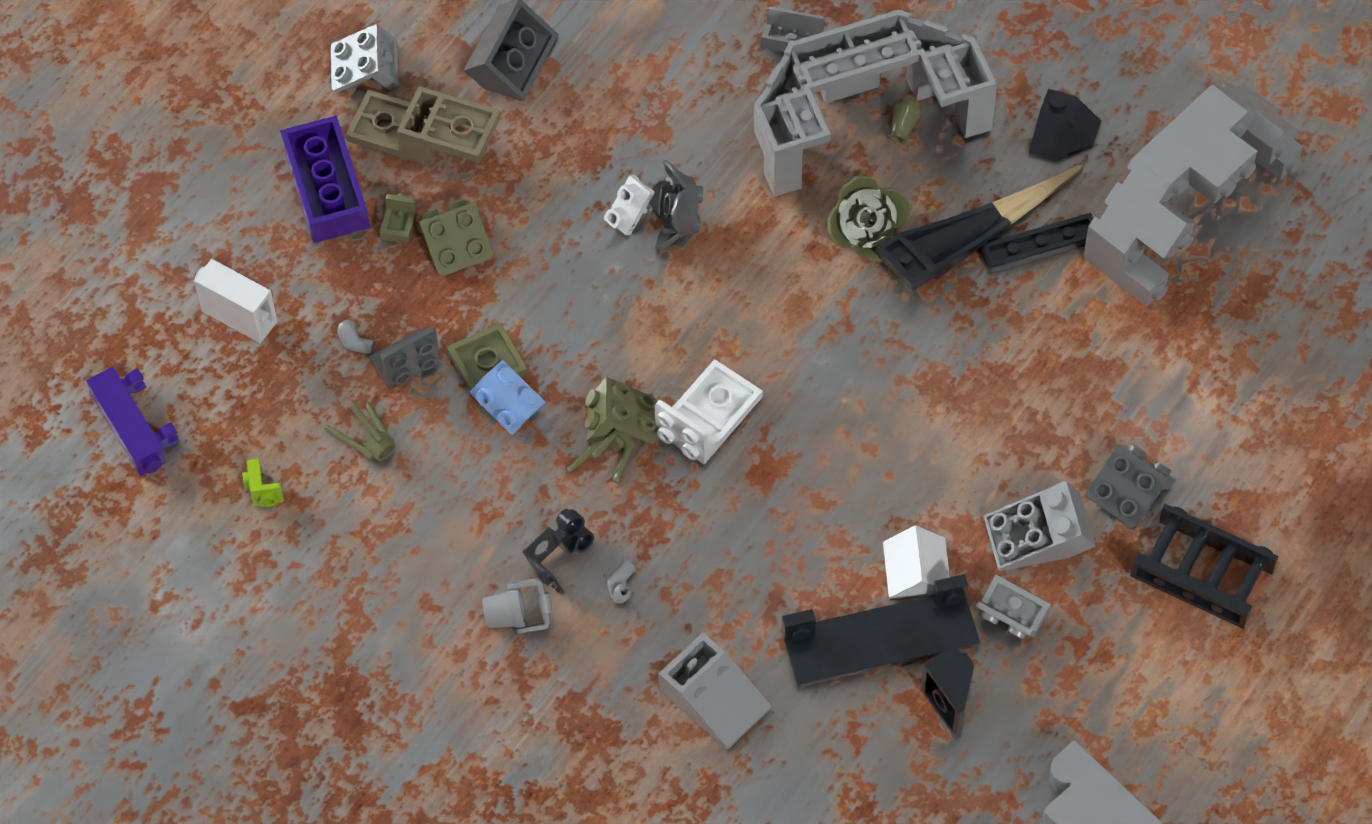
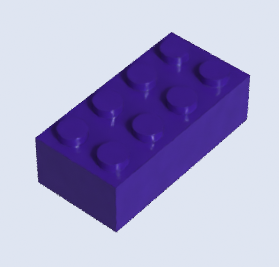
M337 115L280 130L284 152L313 244L369 229L370 224L366 204Z

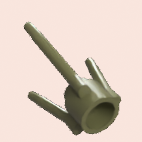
M369 402L365 404V407L378 429L374 428L356 404L353 403L350 406L370 432L364 438L365 447L331 426L324 425V430L362 453L368 461L373 458L377 461H382L390 456L396 448L395 440L388 434Z
M612 428L598 446L592 444L567 468V472L571 473L591 454L593 458H597L608 446L616 451H620L623 448L624 451L613 481L618 483L630 452L636 445L632 440L633 436Z

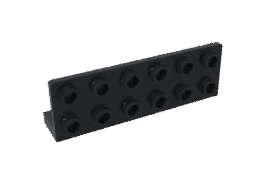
M965 574L934 581V591L931 596L818 622H816L813 609L782 616V636L797 686L804 687L937 656L954 645L959 650L979 646L980 639L967 601L968 582Z

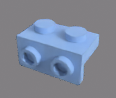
M504 360L500 361L482 377L470 391V394L512 435L546 403Z

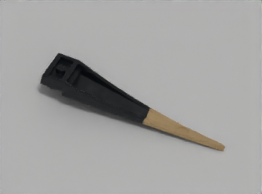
M1077 165L1029 188L976 209L900 232L877 246V255L913 292L932 279L938 280L1080 174L1083 170V165Z

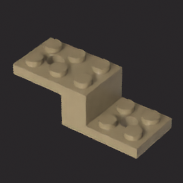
M418 86L411 102L367 90L346 133L347 142L427 166L435 150L479 163L501 118V112L499 109ZM384 119L392 122L387 127L377 126V123ZM461 124L470 126V129L466 132L455 130Z

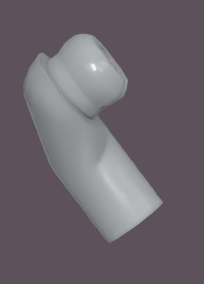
M346 319L338 325L337 335L345 349L368 355L373 354L375 341L360 338L354 321Z
M624 560L607 579L609 597L619 604L629 599L631 592L628 590L626 580L636 570L635 566L628 560Z

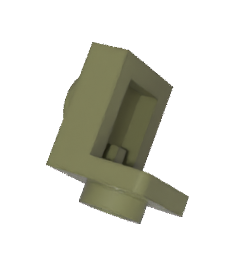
M387 194L385 198L386 211L380 230V238L410 243L417 217L415 199L404 194Z

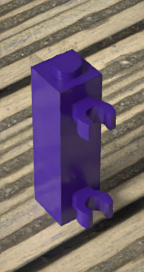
M111 367L86 380L90 395L138 475L142 476L146 473L155 472L163 464L167 463L163 448L173 446L179 442V438L176 435L177 431L172 423H168L162 426L158 432L153 433L130 393H137L146 388L143 375L139 369H135L129 372L123 379H120L114 367Z

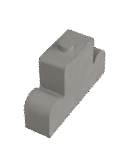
M1075 740L1051 761L1048 784L1052 791L1059 794V796L1045 808L1042 824H1163Z

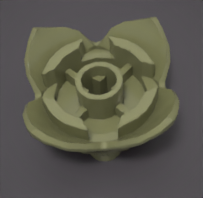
M854 176L842 187L838 200L828 216V236L837 246L842 248L850 247L866 260L884 262L877 255L876 247L892 238L895 230L906 223L911 212L912 202L900 191L879 187L871 177ZM863 211L870 213V218H867V224L860 221Z

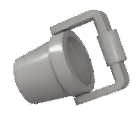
M539 578L507 584L509 591L488 596L482 600L485 622L488 629L516 627V633L519 634L543 630L550 625L549 612H552L550 596L548 592L545 593L544 583ZM537 585L539 611L543 616L544 623L526 626V612L520 588Z

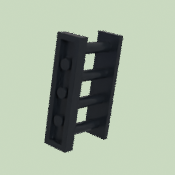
M1164 504L1159 523L1165 525L1150 555L1137 553L1132 563L1130 576L1244 629L1252 610V605L1248 604L1246 600L1262 571L1273 574L1279 556L1273 554L1270 549L1264 546H1256L1195 518L1180 507ZM1178 531L1193 538V541L1179 567L1173 569L1161 563V559L1175 533ZM1206 544L1222 553L1207 581L1201 582L1190 577L1189 573ZM1234 557L1249 564L1250 567L1236 594L1229 595L1220 591L1217 587Z

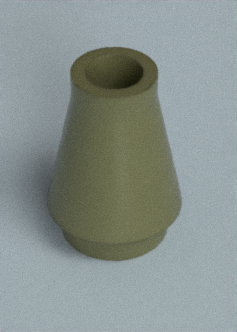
M901 98L898 103L894 104L892 126L889 135L892 141L901 144L906 142L908 135L921 116V106L916 101Z

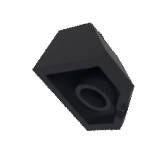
M1048 88L1039 112L1029 154L1057 162L1067 158L1069 153L1082 149L1084 151L1091 148L1096 140L1102 120L1078 97Z

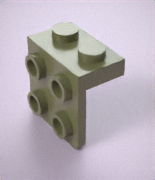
M465 199L448 205L450 211L441 214L438 213L437 209L421 214L422 221L415 223L419 234L423 233L436 272L440 276L484 262L493 256V251L475 202L466 204Z
M606 376L595 390L592 389L588 393L585 401L587 406V418L585 421L587 442L598 446L612 428H615L649 444H654L658 440V429L655 424V404L658 401L647 393L638 391Z

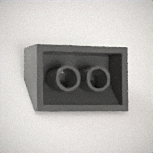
M512 0L500 4L464 71L484 89L522 101L530 90L559 34L522 0Z

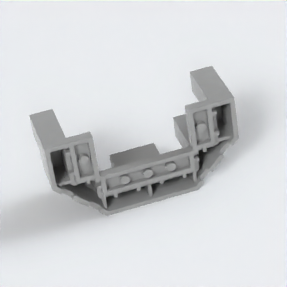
M898 9L789 42L784 51L783 58L769 77L765 90L761 96L759 95L754 104V133L764 153V175L773 196L776 197L802 189V150L829 142L831 139V134L813 94L821 92L825 103L878 88L880 86V73L907 65L906 79L917 101L936 96L941 107L956 103L954 116L965 138L992 130L997 82L976 39L966 34L959 36L951 33L947 27L926 19L922 22L911 18L910 13Z
M1225 83L1221 87L1217 84H1212L1132 158L1127 166L1131 172L1124 183L1117 181L1104 201L1108 205L1101 218L1095 216L1088 226L1083 258L1147 307L1153 300L1159 301L1168 290L1167 281L1169 273L1143 253V243L1162 258H1171L1180 249L1182 251L1186 250L1194 240L1193 230L1195 222L1167 201L1175 194L1180 195L1189 184L1215 204L1223 196L1225 198L1228 197L1242 178L1247 179L1251 176L1256 168L1255 161L1280 180L1288 173L1293 174L1302 163L1300 157L1303 146L1294 140L1300 130L1279 116L1280 109L1245 83H1238L1237 86L1233 83Z

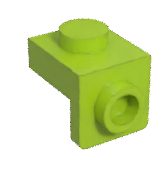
M259 458L247 460L248 472H242L245 491L250 490L253 505L271 507L276 503L284 502L281 483L264 485Z

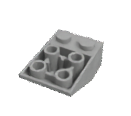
M1067 481L983 516L999 571L1067 559L1096 547L1081 493Z
M704 632L658 673L659 690L727 750L772 708L731 657Z

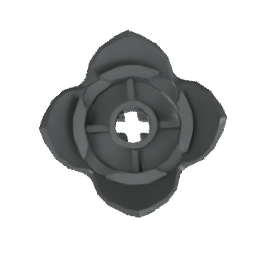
M668 160L663 161L668 176L655 185L652 189L655 193L650 200L655 214L667 222L666 225L660 226L662 230L658 235L655 249H664L684 236L698 233L701 225L700 216L697 214L698 204H701L703 201V187L696 186L693 177L680 172Z

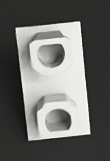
M629 175L625 184L620 187L617 193L618 197L611 209H608L603 217L604 220L613 228H618L625 235H631L642 214H646L649 211V202L655 192L642 184L636 175Z

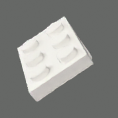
M714 359L674 406L671 407L661 400L655 404L657 435L663 442L667 444L672 443L680 448L682 453L689 459H696L705 464L763 397V390Z

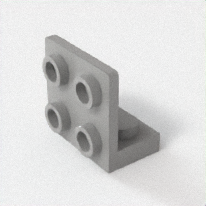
M375 24L331 45L332 90L335 93L370 78H373L389 91L399 87L397 39L378 24Z

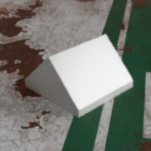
M915 525L883 542L889 600L931 596L934 591V581L950 578L945 537Z

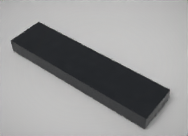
M1087 213L987 242L980 247V252L991 274L1081 248L1086 244L1088 226L1093 220V216L1091 213Z

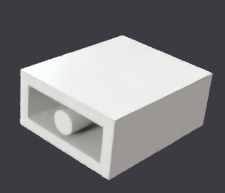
M213 259L205 267H201L198 270L194 282L202 312L261 344L278 322L271 290Z

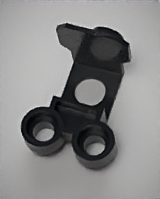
M573 509L562 510L556 518L558 529L554 531L548 527L522 551L531 567L536 571V576L546 586L550 585L560 594L565 592L555 576L541 562L558 546L571 556L575 551L578 553L585 552L594 541V534L584 526L585 519ZM543 541H548L545 551L535 555L537 546Z

